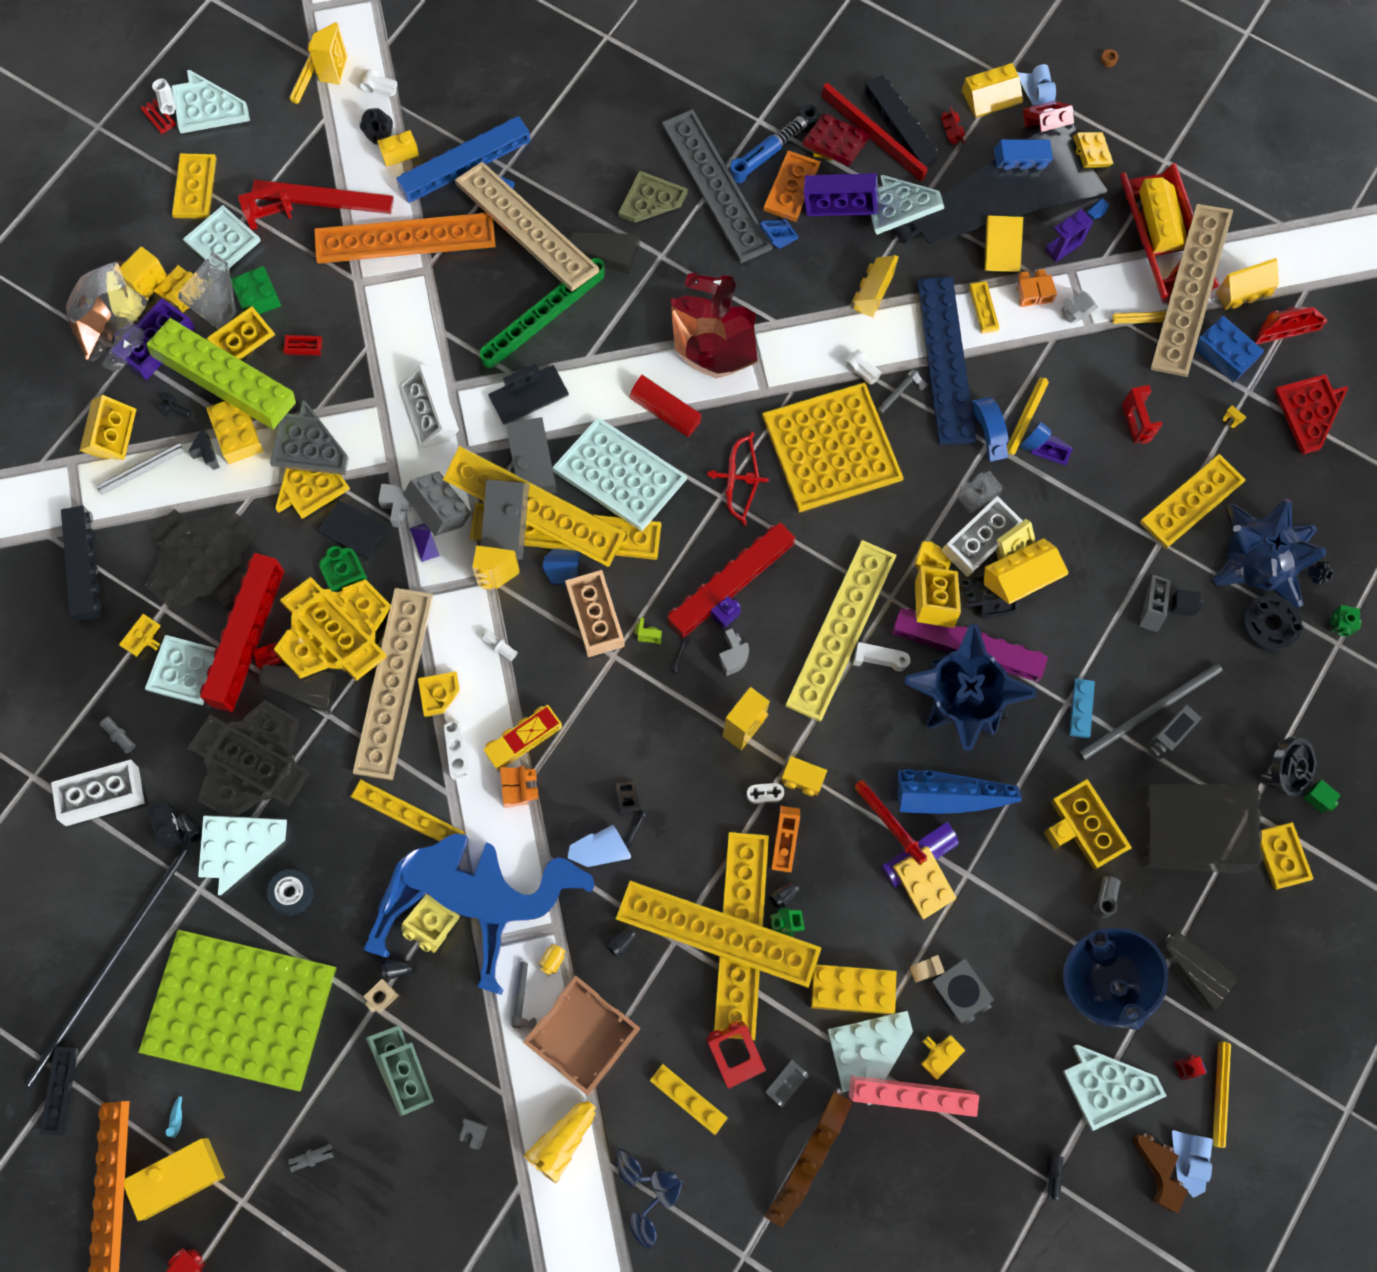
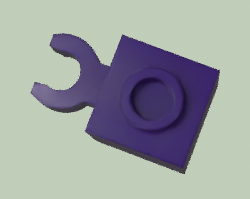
M727 596L711 610L710 616L724 630L740 615L741 606L735 599Z

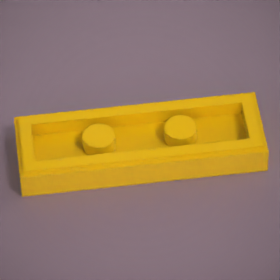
M987 281L969 284L968 287L981 334L999 331L1000 327Z

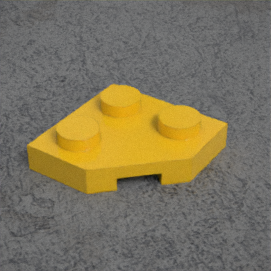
M457 671L418 678L425 717L444 714L461 692Z

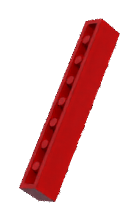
M781 522L776 526L772 525L766 531V535L756 538L752 543L753 545L749 549H743L735 561L730 560L722 572H716L711 577L710 582L707 584L703 583L696 590L697 593L693 596H687L679 608L675 607L668 613L667 623L682 639L711 615V610L727 596L732 598L795 544L796 538Z

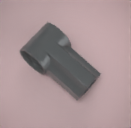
M1111 876L1102 877L1098 900L1094 905V912L1100 918H1107L1117 910L1116 901L1121 882L1117 878ZM1102 903L1109 907V912L1103 910Z

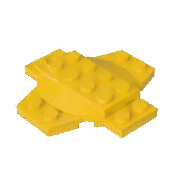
M310 577L280 599L281 604L292 614L291 629L286 631L274 648V651L300 679L321 670L333 668L346 670L357 681L386 658V653L375 643V631L390 611L391 605L366 579L344 587L340 592H332L331 589H322Z

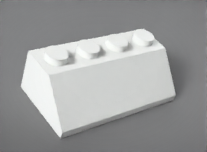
M419 365L399 386L420 448H425L449 440L459 429L437 367Z

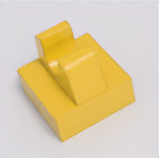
M1231 406L1223 417V421L1233 418L1234 423L1231 427L1234 428L1247 417L1234 406Z

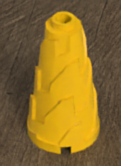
M588 1100L576 1104L562 1119L557 1121L547 1134L544 1133L525 1152V1159L538 1171L540 1170L546 1178L553 1183H557L572 1160V1155L582 1142V1137L590 1127L596 1115L594 1112L596 1107Z

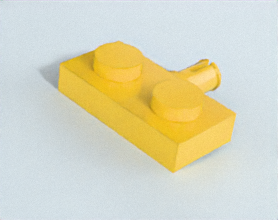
M143 614L119 645L136 657L147 645L157 651L158 648L156 646L160 648L161 644L152 638L160 628V625Z
M948 1035L937 1045L927 1036L922 1042L931 1051L921 1065L937 1080L959 1058L965 1049L951 1035Z

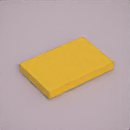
M987 216L984 271L1020 272L1023 217Z
M1293 822L1254 832L1274 890L1313 880Z

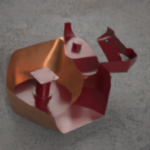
M689 273L685 280V286L712 293L713 297L711 300L692 296L671 299L674 343L678 354L692 368L716 379L734 374L758 363L754 328L756 313L745 307H731L736 288L733 277L722 275L721 278L700 276L698 273Z

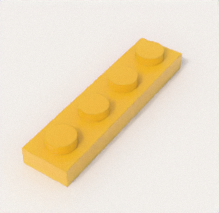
M664 1064L661 1065L650 1081L714 1135L727 1120L723 1113Z

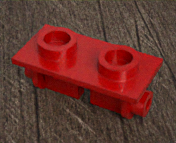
M950 107L951 112H944L941 117L945 130L951 127V129L946 131L949 143L956 145L959 140H962L964 144L963 136L966 135L963 127L958 125V122L961 121L958 112H954L952 107Z

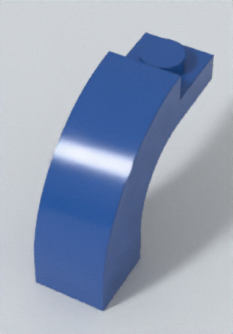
M991 397L972 400L974 418L980 422L985 434L988 460L991 462L1008 458L1006 442H1009L1008 434L998 404Z

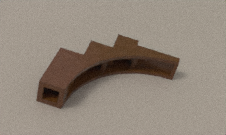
M836 1091L833 1092L825 1104L794 1167L764 1216L781 1228L785 1226L795 1209L799 1207L807 1195L815 1175L823 1165L831 1145L841 1131L852 1101Z

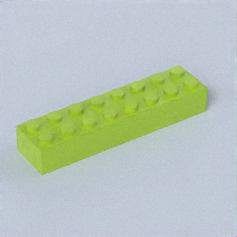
M171 318L147 343L148 350L153 358L273 430L296 403L292 390Z

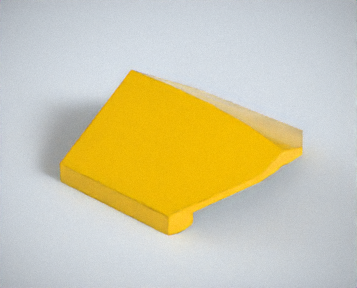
M932 541L921 542L914 565L918 571L920 566L948 570L951 560L941 551L940 546Z

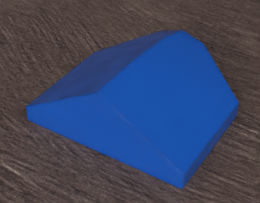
M786 219L781 221L766 220L762 221L759 225L771 243L779 249L797 240L799 237Z
M552 549L544 557L543 569L551 584L566 585L565 580L578 577L579 551Z

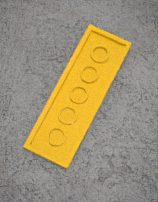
M1219 454L1139 523L1167 549L1246 480Z

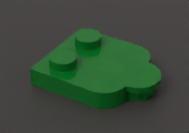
M332 546L327 550L326 557L320 561V569L332 592H339L344 587L368 579L355 551L351 548L342 549L338 546Z

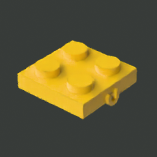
M1103 132L1077 133L1073 136L1077 147L1076 154L1080 155L1084 168L1110 167L1113 164Z

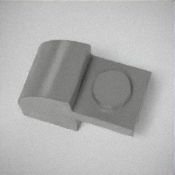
M1083 291L1073 300L1067 297L1062 301L1065 306L1061 310L1071 323H1076L1095 311L1098 305L1089 293Z
M381 484L379 504L381 508L392 509L390 518L392 526L401 528V522L405 521V511H411V504L404 497V490L396 485Z
M733 628L725 631V639L730 650L720 653L718 659L726 676L741 670L745 666L749 654L748 643L740 645L742 643L738 633H734Z

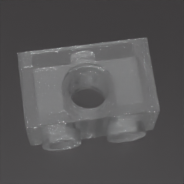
M991 471L985 474L982 472L974 478L973 482L970 484L966 482L959 488L960 491L957 498L971 514L1000 495L1003 487ZM975 489H980L983 493H978Z

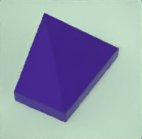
M1050 436L1044 444L1033 449L1031 454L1067 465L1073 448L1057 436Z
M425 523L410 528L422 562L440 556L432 533Z

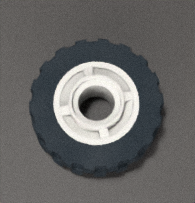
M285 869V871H280L276 876H273L272 880L268 883V889L266 890L267 900L282 915H299L312 904L311 901L314 899L313 884L303 872L296 869ZM294 888L295 893L291 897H286V892Z

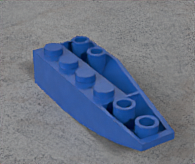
M898 770V805L900 812L963 813L1001 807L1019 802L1022 799L1018 786L931 770Z

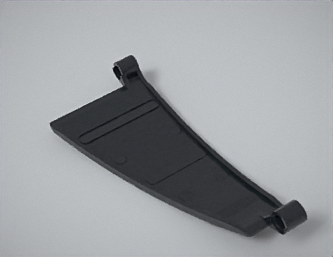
M1073 123L1043 132L1039 131L1026 139L1050 140L1053 160L1046 168H1012L1006 170L1004 168H997L995 159L942 194L944 209L900 225L894 229V232L903 244L919 233L922 234L928 244H933L986 227L987 216L1020 217L1100 197L1107 192V189L1092 168L1083 167L1080 155L1076 154L1077 147L1069 136L1078 130Z

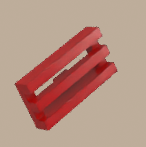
M155 98L152 100L153 103L150 104L148 102L146 107H140L161 134L176 126L168 114L163 113L162 115L170 124H167L154 109L157 107L160 111L159 104ZM151 110L153 112V114L163 124L164 128H161V126L155 121V119L150 115L148 111Z
M285 335L283 352L290 355H321L322 336ZM303 342H317V344H307Z

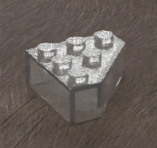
M212 252L182 287L178 295L180 301L218 329L235 319L237 314L228 263Z

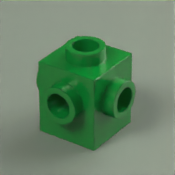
M1340 605L1335 609L1330 619L1332 632L1347 637L1358 631L1361 627V619H1359L1360 609Z
M783 908L778 909L777 914L770 915L773 931L794 937V933L805 930L801 910Z

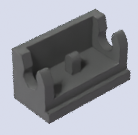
M790 1060L764 1093L782 1108L808 1077V1073L794 1060Z
M464 1119L460 1141L472 1139L470 1141V1148L480 1149L488 1126L470 1119Z

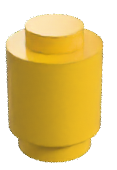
M552 943L550 947L546 948L538 963L541 967L539 970L548 976L551 973L556 974L565 958L564 954L566 951Z

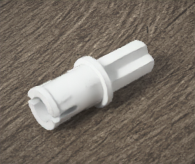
M488 630L483 634L482 640L494 648V652H499L509 661L515 658L518 652L507 645L504 639L501 640Z

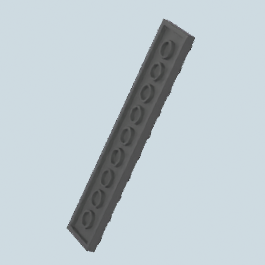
M692 109L662 122L665 133L739 262L743 263L771 251L772 244L759 226L758 220L694 110Z

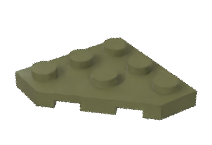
M639 171L619 211V217L636 223L679 208L685 200L688 189Z

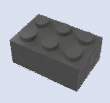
M440 471L411 479L403 493L404 497L434 536L463 527L471 515V511L451 485L443 480L444 476Z

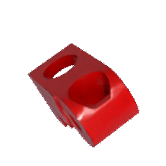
M1191 1055L1174 1062L1181 1080H1188L1207 1073L1200 1056Z

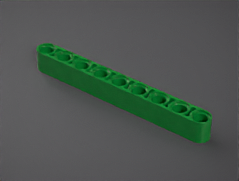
M593 258L591 261L599 267V273L573 290V292H567L570 289L563 283L560 284L483 346L480 350L482 365L489 369L498 365L599 283L605 276L604 262L599 258Z

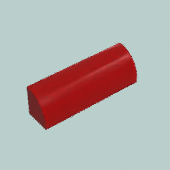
M643 374L638 378L630 392L629 398L687 438L701 422V413Z

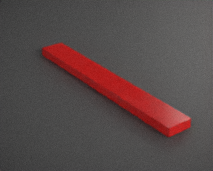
M829 83L823 86L821 97L858 129L870 134L869 138L920 182L925 179L928 168Z
M254 180L252 187L253 192L280 184L282 191L286 190L291 203L391 214L394 203V196L279 182ZM279 193L259 198L262 200L281 201Z

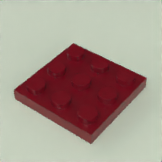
M824 113L806 136L802 145L850 167L869 140L870 134Z

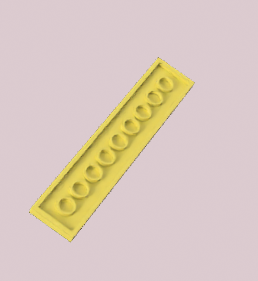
M861 541L785 707L818 722L822 721L897 555L866 541Z

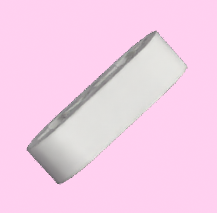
M777 783L752 785L747 791V799L752 804L776 803L782 800L784 796V788ZM773 788H776L780 794L775 798L773 794H767V792H772ZM753 790H757V793H764V795H759L758 799H754V796L750 794L753 793Z

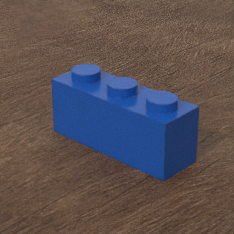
M1000 140L994 147L997 168H1004L1006 170L1012 168L1044 169L1053 160L1050 140Z

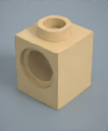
M381 979L364 996L367 1000L365 1005L372 1012L376 1010L381 1013L399 995L385 980ZM379 992H383L385 995L381 1003L375 1001V996Z

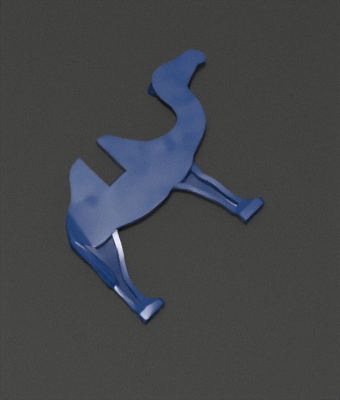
M462 834L449 835L436 845L408 853L396 863L388 888L380 902L376 922L363 950L389 958L390 953L386 947L385 939L391 926L403 913L416 905L426 894H429L438 903L452 912L466 917L478 918L483 934L484 959L478 988L502 995L504 990L497 982L496 966L501 951V935L506 925L510 922L536 920L545 916L555 905L561 889L583 888L587 892L594 889L592 875L581 870L570 861L558 857L547 862L538 890L531 895H523L512 889L504 880L496 849L488 842L485 844L475 874L460 870L459 867L469 842L468 836Z

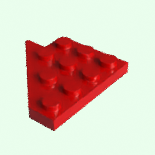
M1326 374L1280 386L1274 390L1302 455L1318 451L1322 448L1348 390L1347 386L1333 390Z

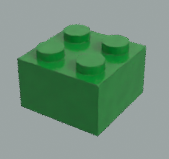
M264 266L230 279L244 312L253 307L260 315L281 306Z

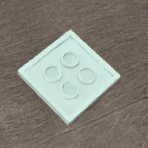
M223 205L183 239L193 251L220 275L226 272L261 241L251 229Z
M165 635L145 689L149 692L203 706L204 700L200 697V689L207 680V670L213 664L216 648Z

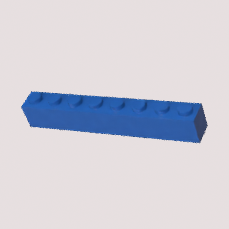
M519 116L509 119L506 123L496 126L492 130L480 134L476 138L464 142L460 146L450 149L446 153L434 157L408 172L402 173L396 178L398 187L407 202L411 203L454 181L479 163L488 164L531 142L529 130Z

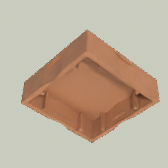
M575 976L557 998L550 1012L538 1022L523 1043L589 1096L640 1031V1027Z

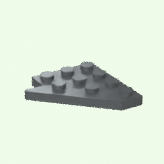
M302 401L299 415L287 413L279 422L270 465L272 467L346 475L348 455L306 401Z

